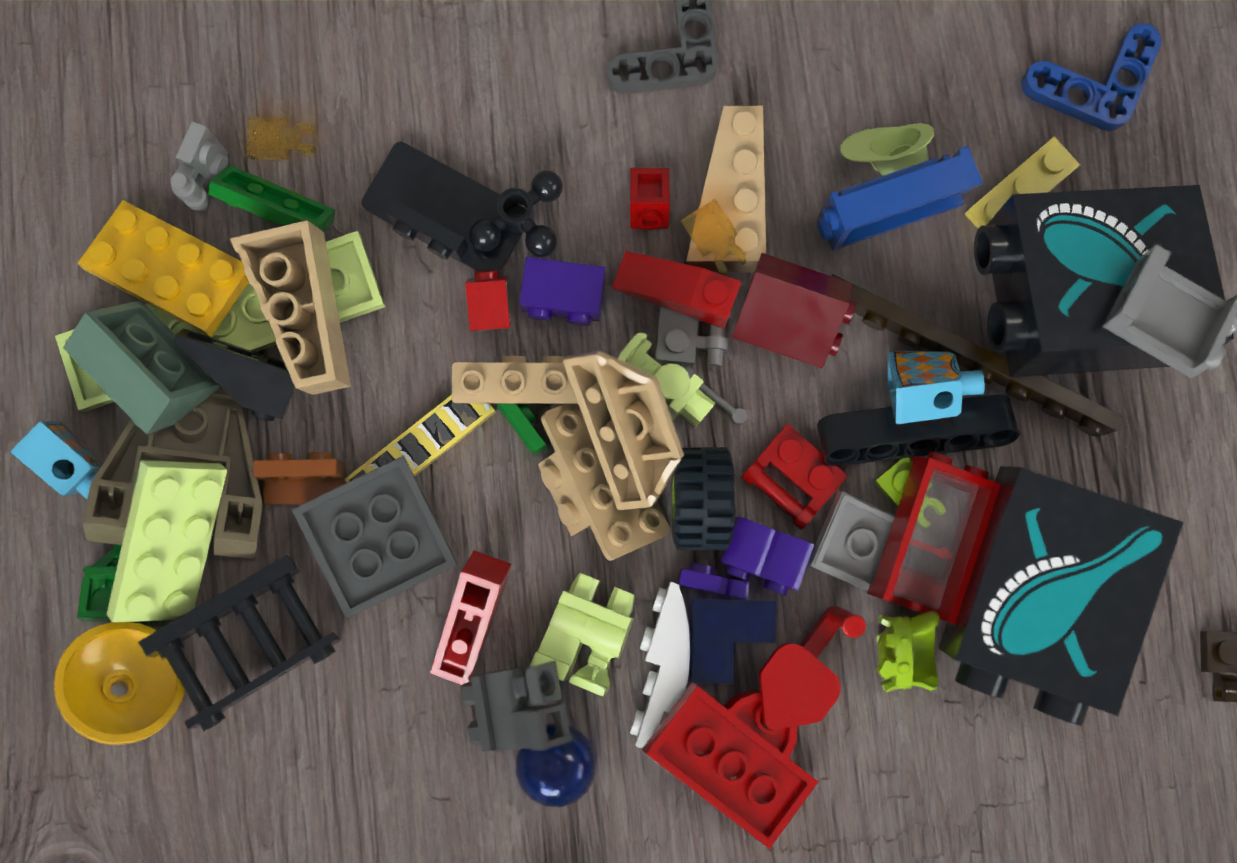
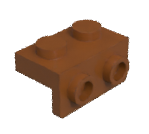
M310 452L305 460H292V454L268 453L267 460L254 461V477L264 480L265 504H304L345 484L346 464L338 459H332V453Z

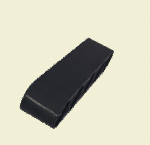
M1006 395L962 398L961 413L954 417L896 424L892 407L835 413L823 417L817 423L825 463L832 466L902 459L912 456H927L929 452L944 454L995 448L1011 444L1020 436L1010 398Z

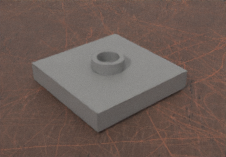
M837 491L807 565L868 592L869 586L873 585L895 515L848 493Z

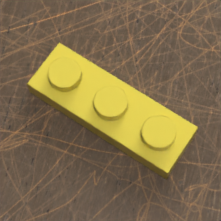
M1053 137L968 209L965 215L977 229L980 226H986L1012 194L1049 193L1076 170L1080 164Z

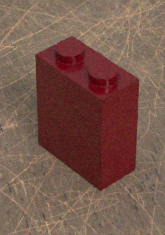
M761 252L732 338L823 369L828 355L836 356L843 337V334L838 332L842 322L849 324L854 314L857 301L851 300L853 283Z

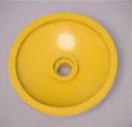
M135 622L105 623L84 632L67 647L56 668L54 695L61 715L75 731L86 738L100 743L129 744L154 735L173 718L182 702L185 690L168 660H162L160 655L155 658L146 656L138 641L157 630ZM121 685L126 688L127 692L122 696H116L111 692V688Z

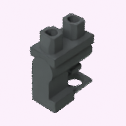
M556 661L531 666L526 670V674L524 667L521 666L470 677L471 681L461 686L463 701L467 705H475L477 720L471 721L468 726L469 740L472 744L481 745L482 752L523 748L545 750L571 741L565 703L543 705L562 699ZM529 697L531 704L535 706L526 707V701H529ZM551 714L555 720L556 730L553 735L547 733L544 715Z

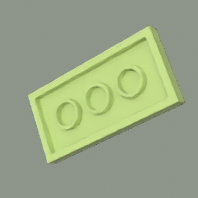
M141 460L107 611V616L112 622L176 620L195 608L227 474V469L224 466L216 463Z

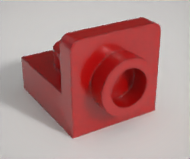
M630 168V228L645 230L668 229L670 213L669 168Z

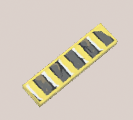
M450 395L346 477L345 481L348 483L403 455L414 476H416L495 414L496 411L490 404L454 403L452 395Z

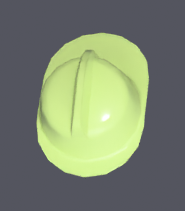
M916 123L900 127L866 129L846 138L840 145V152L846 159L854 162H870L874 169L884 176L928 161L927 144L934 137V128L929 124Z

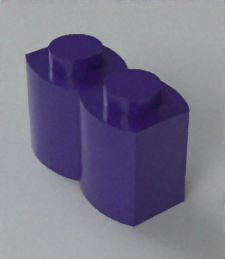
M737 516L734 521L731 544L728 550L723 551L719 563L727 565L726 574L745 581L749 580L750 574L765 580L764 588L786 595L788 589L798 591L814 544Z

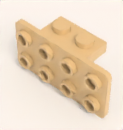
M564 404L546 411L541 416V422L555 452L541 461L538 466L541 470L542 481L550 490L558 507L560 520L567 526L571 536L591 527L604 557L608 560H615L670 533V527L658 501L648 508L617 510L579 404Z

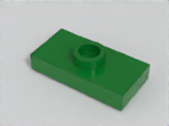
M496 404L533 456L537 457L547 449L546 444L531 425L537 419L526 404Z

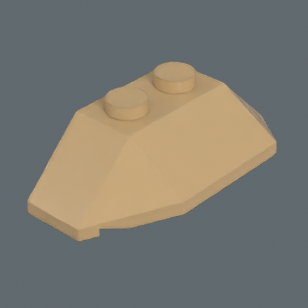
M602 351L564 358L562 361L617 510L652 507L684 456L658 379Z

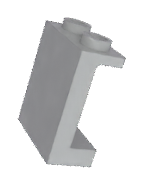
M1156 244L1136 261L1102 327L1192 379L1207 369L1214 370L1224 358L1226 348L1223 347L1227 336H1230L1237 329V294L1229 300H1223L1169 269L1165 264L1171 252Z

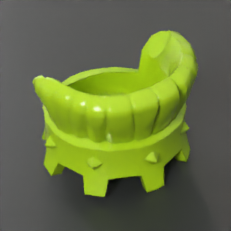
M930 611L913 618L908 616L888 617L879 615L878 624L886 626L884 632L877 633L879 665L876 671L884 679L881 682L883 691L887 693L898 689H911L912 686L922 687L929 691L937 689L939 676L936 668L934 647L935 627L940 621L938 613Z

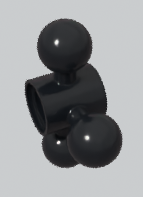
M545 170L535 175L531 183V191L528 193L520 188L505 190L497 200L499 216L493 221L483 219L472 225L469 231L471 244L480 251H491L498 246L501 240V231L506 229L512 233L525 232L526 247L534 256L545 257L550 255L557 245L556 234L548 226L536 225L534 222L535 212L533 206L539 201L548 203L558 199L563 190L561 178L555 172ZM513 204H522L527 208L525 214L519 218L507 216L506 210Z

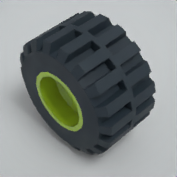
M682 447L684 456L672 474L671 510L673 542L677 550H728L733 538L735 510L732 456L727 447Z

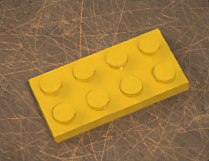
M122 200L78 261V264L85 271L210 338L249 283L243 270L245 267L242 261Z

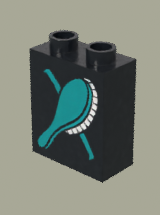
M1200 185L1012 194L986 226L979 227L974 241L975 263L982 275L992 274L997 302L991 305L988 313V337L995 351H1006L1010 377L1171 367L1102 326L1136 261L1156 244L1171 252L1165 264L1166 267L1225 300ZM1233 333L1227 336L1223 346L1234 339Z
M1000 466L995 482L1000 483L1001 487L956 624L947 622L938 649L960 662L954 681L981 693L1003 699L1009 679L1039 689L1033 708L1057 719L1083 726L1089 706L1118 716L1184 522L1022 467Z

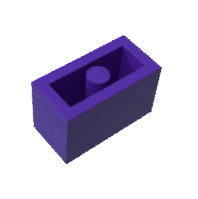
M526 257L519 303L522 312H528V317L531 319L542 321L551 320V316L566 317L568 323L580 326H589L591 321L599 322L605 284V267Z

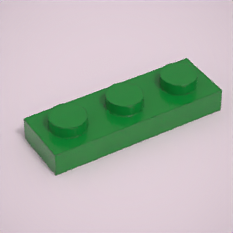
M228 165L215 176L209 184L208 195L218 198L230 206L239 207L260 216L263 220L274 222L281 226L308 220L325 232L334 222L335 209L231 165Z

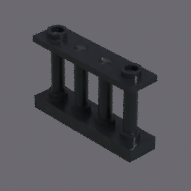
M288 554L138 641L146 656L155 658L160 655L162 660H168L198 714L184 721L188 729H195L201 726L203 731L210 729L226 719L223 711L309 659L314 664H317L336 652L333 645L340 641L337 634L332 632L326 637H322L292 586L295 582L292 576L298 574L299 570ZM269 590L273 594L277 593L309 646L289 659H286L256 608L258 604L256 598ZM233 611L236 616H242L272 667L271 670L251 682L219 629L222 625L219 619ZM196 633L199 638L204 636L235 689L233 693L214 704L182 651L185 647L182 641Z

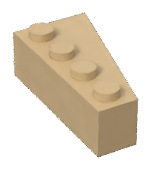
M723 106L686 264L705 268L713 272H755L761 252L766 254L763 106Z
M306 220L230 238L235 252L239 253L245 267L243 270L249 284L254 287L259 298L264 318L269 322L274 332L276 345L295 388L315 395L351 387L324 232Z

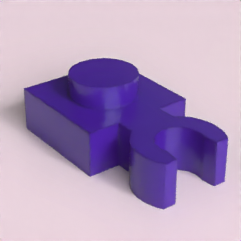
M690 563L689 570L680 569L677 582L679 586L747 599L750 585L748 582L713 575L714 567L697 563Z

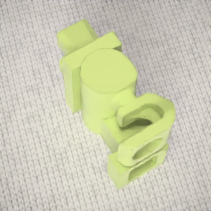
M637 333L620 353L618 360L656 377L672 421L678 415H681L696 428L716 404L699 390L704 381L696 374L690 379L687 371L678 364L661 366L647 354L652 347V344L646 340L647 334Z
M579 573L572 583L570 590L562 591L549 627L529 667L556 661L559 680L566 681L571 675L581 647L584 644L592 650L587 660L588 664L573 674L569 683L604 697L608 693L611 684L608 673L610 660L615 657L620 658L635 619L630 617L634 606L635 594L614 587L608 604L605 607L593 602L601 581Z

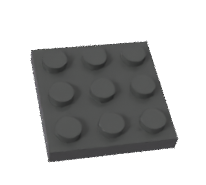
M404 455L292 509L346 619L457 565V561Z

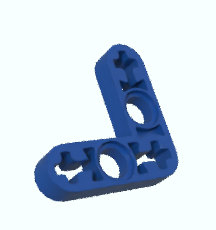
M1142 23L1132 27L1121 40L1103 84L1054 63L1039 61L1031 65L1022 77V91L1027 97L1097 128L1106 131L1117 130L1133 114L1161 45L1160 33L1150 24ZM1141 37L1144 39L1143 45L1145 48L1137 58H1132L1131 56L1135 53L1138 46L1136 39ZM1125 68L1132 71L1136 78L1135 85L1125 86L1120 83L1117 77L1118 70ZM1039 74L1046 76L1044 79L1046 85L1043 88L1036 86L1038 82L1036 77ZM1060 81L1063 82L1064 85L1060 88L1057 95H1054V92L1058 88L1056 87V85ZM1077 87L1083 90L1086 95L1085 104L1076 105L1070 102L1067 96L1068 89ZM1116 96L1123 97L1115 109L1118 115L1114 119L1109 117L1110 110L1107 107L1116 99Z

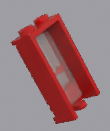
M929 452L928 457L912 456L911 462L913 464L873 585L869 586L867 594L921 613L934 611L938 613L941 620L956 624L1001 484L987 479L989 472L983 469L965 465L962 470L951 466L952 458L935 452Z

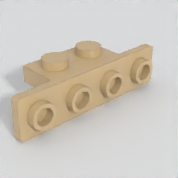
M502 356V362H455L452 364V401L454 403L578 404L562 361L566 358L565 356H543L542 363H526V356Z

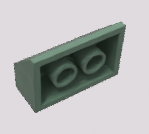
M142 300L85 312L63 347L76 361L77 365L86 371L104 390L105 394L113 399L132 419L133 423L146 434L176 424L220 387L211 376L174 343L176 335Z

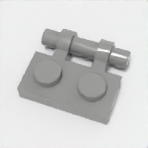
M191 121L175 157L180 162L176 173L172 175L170 182L174 194L182 199L189 208L196 211H205L210 205L206 188L209 186L210 181L228 166L227 155L229 152L206 126Z
M660 307L655 361L694 366L696 350L708 351L707 366L722 367L723 352L728 351V338H725V328L722 329L710 324L709 336H697L699 320Z

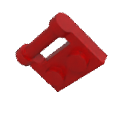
M787 424L740 478L748 485L753 483L787 512L794 519L792 523L802 530L845 481L848 475L837 466L825 463L823 454ZM769 463L811 499L805 507L763 471Z

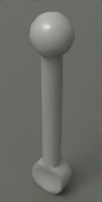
M684 367L691 379L694 375L693 370L689 367ZM704 383L701 385L699 390L728 412L734 424L740 425L746 421L747 413L742 408L735 409Z

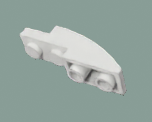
M669 582L667 589L659 587L652 608L653 611L659 612L654 628L646 627L640 645V650L646 651L645 661L657 664L659 667L657 672L650 670L642 693L649 696L645 711H636L630 729V734L636 735L635 746L639 748L644 747L659 727L663 712L669 713L687 688L690 662L689 625L679 584Z

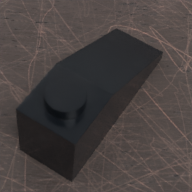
M184 328L176 334L174 343L241 406L252 409L251 414L253 416L268 421H274L275 417L283 419L295 388L284 361Z

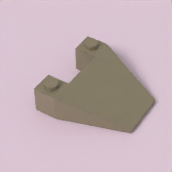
M219 387L218 390L176 424L146 434L130 419L90 484L82 522L86 541L122 545L141 460L216 463L224 466L227 469V474L216 516L214 555L255 560L263 504L258 481L254 477V462L242 406L227 391Z

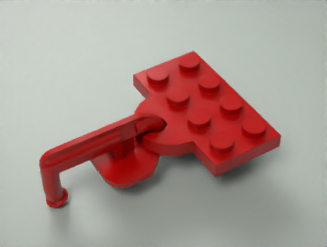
M830 606L800 645L784 643L774 650L759 671L760 690H747L737 694L724 706L692 682L641 750L770 849L818 784L816 779L789 759L796 745L797 726L820 722L840 695L841 686L839 678L817 658L840 627L846 636L856 638L865 632L866 621L862 616L838 606Z

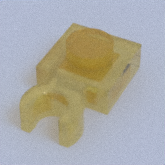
M247 117L246 155L250 160H289V149H296L302 155H313L316 153L314 145L310 143L303 144L301 139L306 134H317V129L309 122H301L290 128V122L286 117Z
M716 199L681 220L683 227L703 257L711 252L715 253V265L720 274L728 275V270L723 261L729 255L736 256L742 265L746 263L745 253L742 248L729 242L737 236V231Z

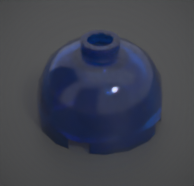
M556 723L546 725L549 735L555 733ZM568 725L570 742L545 750L523 748L519 749L516 755L515 773L520 788L531 800L545 807H564L577 802L589 791L596 776V755L591 742L579 730L574 729L570 725Z

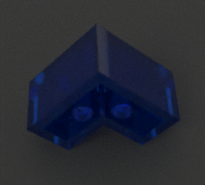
M691 599L689 681L691 683L733 684L734 642L776 643V601Z

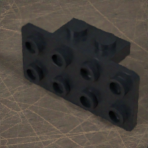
M397 142L393 146L361 201L363 208L367 212L393 225L392 229L400 236L410 241L417 238L428 244L427 249L445 260L452 257L475 271L498 270V276L523 233H512L504 229L501 231V240L496 248L491 251L476 249L470 242L469 231L475 222L483 219L493 221L499 216L497 200L500 194L404 142ZM513 204L506 210V215L511 218H519L525 214L527 209L518 204Z

